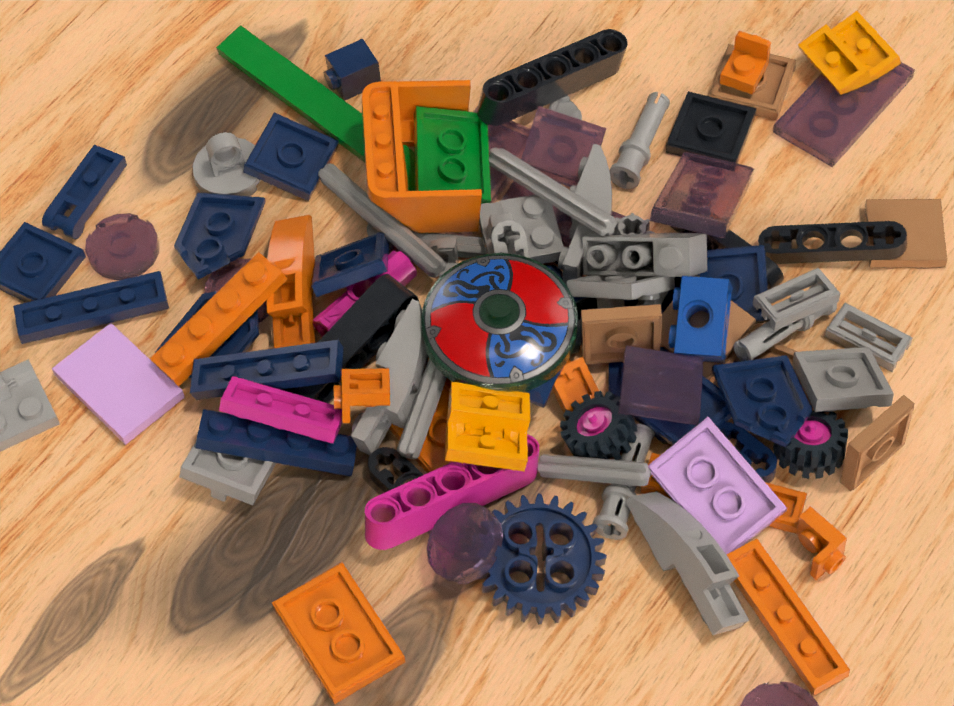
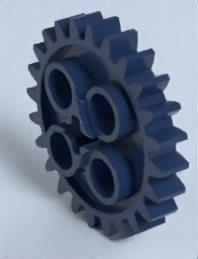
M538 493L535 504H530L525 495H521L518 508L508 500L505 502V515L494 509L491 515L493 524L483 522L481 532L485 536L476 537L475 547L480 550L474 552L473 562L481 564L476 568L475 577L486 579L482 584V593L495 591L492 605L496 606L505 601L507 603L505 615L507 616L512 614L515 609L521 610V622H525L530 613L535 614L538 625H542L545 614L549 613L554 622L558 623L561 610H564L570 617L575 616V602L586 608L590 600L587 593L591 595L597 594L599 585L596 581H602L605 570L599 566L605 565L607 555L598 552L603 547L604 539L592 538L596 534L598 526L596 524L584 526L587 516L585 511L576 516L571 514L573 502L568 503L563 509L558 507V496H554L550 504H544L542 495ZM536 526L543 528L542 560L545 561L542 572L544 587L542 592H539L536 588L538 559L535 556L537 546ZM517 533L527 537L529 542L526 544H516L511 541L509 536ZM556 534L563 535L568 539L569 543L558 545L550 537ZM519 571L525 573L530 580L525 583H517L509 575ZM557 572L564 573L569 577L570 582L565 584L557 583L551 578V574Z

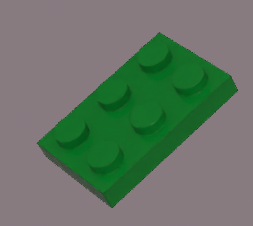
M416 106L414 113L415 191L481 189V204L490 203L488 124L483 123L476 112Z

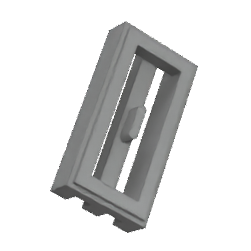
M816 268L755 295L753 306L757 310L761 308L762 317L765 320H771L770 326L775 331L839 302L840 292L823 272ZM816 283H819V284H820V285H817V286H815V287H813V288H811V289H808V290H806V291L803 290V289H805V288H807V287H810V286H812V285H814V284H816ZM787 296H790V298H788V299H786V300H784V301H782V302H779V303H777V304H775V305H773V306L771 305L772 303H774V302H776V301H778V300H781V299H783V298H785V297H787Z
M847 303L843 304L825 332L826 338L845 348L869 347L878 365L891 372L894 371L897 362L904 356L905 350H908L911 346L913 337ZM844 318H846V319H848V320H850V321H852V322H854V323H856V324H858V325H860V326H862V327H864V328H863V329H860V328H858V327L852 325L851 323L845 321ZM876 334L879 335V336H881V337H883V338H885V339H887V340H889V341H891V342H893L894 344H896V345H898V346L895 347V346H893V345H891V344H889V343H887V342H885V341H883V340L877 338V337H876Z

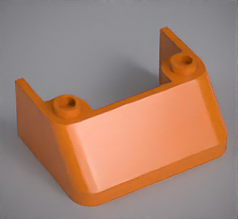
M470 80L373 82L367 85L362 92L367 195L374 204L414 232H478L482 190L408 191V178L403 145L408 147L414 146V113L416 106L469 112Z

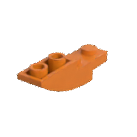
M309 214L275 221L271 232L267 259L282 271L288 279L267 299V313L273 318L274 348L315 343L312 302V279L315 257L312 217Z

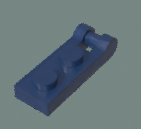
M94 144L46 209L42 218V225L51 230L61 229L66 236L78 239L84 231L86 221L127 166L125 156ZM68 209L73 211L69 217L64 215Z

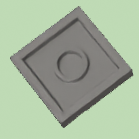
M535 194L501 200L495 203L481 204L479 225L487 256L495 255L492 243V232L495 226L504 220H514L520 223L525 230L530 260L532 262L544 264L559 261L564 246L553 206ZM505 230V236L500 238L499 242L506 243L509 256L524 258L523 252L516 255L514 240L519 239L520 235H513L512 230Z
M590 275L567 281L569 296L596 298L598 309L624 307L625 299H659L661 292L675 289V279L669 276Z
M869 347L794 352L792 365L815 412H833L836 410L860 409L871 406L888 407L892 405L894 393Z
M29 359L0 372L1 452L60 424Z
M195 442L180 468L179 477L211 489L210 496L225 502L226 497L230 496L254 505L276 463L196 449Z

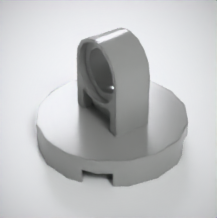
M227 132L219 133L210 138L207 144L197 153L193 163V176L200 192L237 196L253 195L257 191L256 185L261 180L244 173L243 168L255 145L246 139L237 138L234 134Z

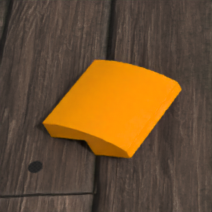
M855 11L832 29L825 24L798 44L801 52L840 95L869 84L901 64L900 56L858 11Z
M451 382L446 426L445 461L524 472L528 462L527 431L530 424V393Z

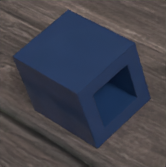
M363 39L325 55L327 70L324 71L325 80L332 91L337 89L344 101L361 94L367 85L373 82H381L379 62Z

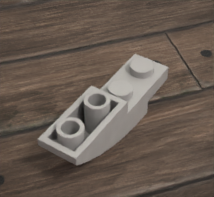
M593 144L589 157L581 159L578 169V178H580L578 185H572L570 190L612 215V187L607 160L601 145ZM572 217L569 236L572 241L569 248L563 247L558 262V269L563 270V285L567 286L568 280L581 278L584 273L582 237L600 236Z
M414 299L411 300L406 310H402L395 321L394 332L388 342H384L380 346L376 355L375 364L377 368H389L390 406L367 407L364 413H360L356 417L352 426L351 437L359 451L371 455L373 451L378 449L391 424L404 429L428 363L429 341L425 331V314L419 301Z
M657 491L629 497L625 502L636 524L647 540L654 557L663 571L677 569L684 586L688 589L701 613L703 621L707 624L712 635L738 629L748 622L749 619L730 586V583L737 579L739 574L728 556L703 525L680 505Z

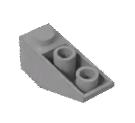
M650 233L582 237L584 275L682 277L694 276L707 271L706 233Z

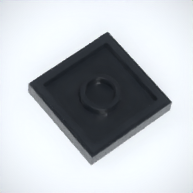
M688 91L666 144V153L735 171L755 120L756 108Z

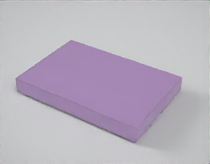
M112 323L52 368L54 375L125 445L185 398L183 390Z
M709 417L705 418L648 465L649 469H651V476L668 496L703 525L726 555L747 544L787 511V507Z

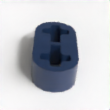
M726 422L718 428L728 440L731 438L736 439L734 447L750 466H752V462L757 465L761 462L766 463L765 470L758 468L755 471L764 482H772L777 466L775 454L749 432L734 423Z

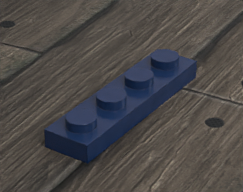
M161 271L13 306L18 336L22 344L169 309Z
M339 340L194 359L190 394L196 400L222 397L232 376L276 389L341 382L344 347Z
M203 409L195 448L352 477L357 445L353 438L348 435L337 434L333 444L284 429H277L249 419L238 418L228 413Z

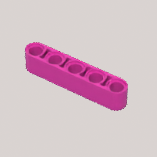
M527 434L528 462L524 472L451 462L372 498L365 506L366 542L378 550L393 548L529 485L537 477L538 441Z

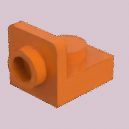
M738 31L735 36L734 50L720 74V84L753 95L769 65L771 42L760 36Z
M569 355L565 356L566 364L553 385L552 390L563 413L566 410L573 411L571 404L575 400L579 404L583 403V395L588 394L592 399L594 398V392L599 391L583 356L574 361H571Z
M389 368L342 369V385H334V409H342V423H350V406H390Z
M810 506L799 516L797 535L801 544L809 552L818 553L812 560L810 575L815 580H818L825 572L829 575L833 574L846 559L844 551L847 537Z

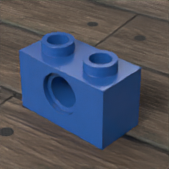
M682 276L681 287H675L673 294V310H678L677 325H671L669 331V348H674L677 358L725 363L733 288L729 279ZM698 311L709 313L710 318L705 326L695 328L690 325V319L694 313Z

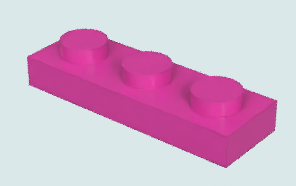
M232 376L221 398L219 411L238 418L249 419L277 429H284L333 444L342 424V409H334L332 404Z

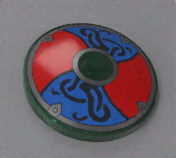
M485 254L458 263L446 271L434 283L428 292L422 309V337L429 358L435 367L450 381L471 384L496 391L526 392L549 381L569 360L577 339V308L574 298L563 280L540 262L515 254Z

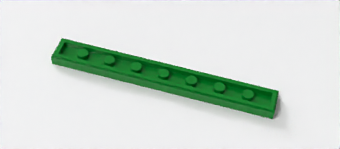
M241 25L216 47L220 56L328 136L338 140L339 144L365 162L361 112ZM403 145L408 191H415V152L408 146Z

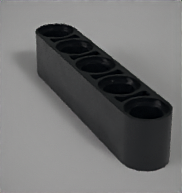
M613 29L602 30L490 78L484 83L477 107L479 119L491 126L502 125L615 75L620 69L628 46L625 35Z
M384 274L364 292L318 342L339 340L344 347L342 369H362L378 352L380 346L390 339L395 330V321L399 313L407 309L412 299L419 301L418 296L390 274ZM342 374L341 382L280 390L330 403L334 399V385H342Z

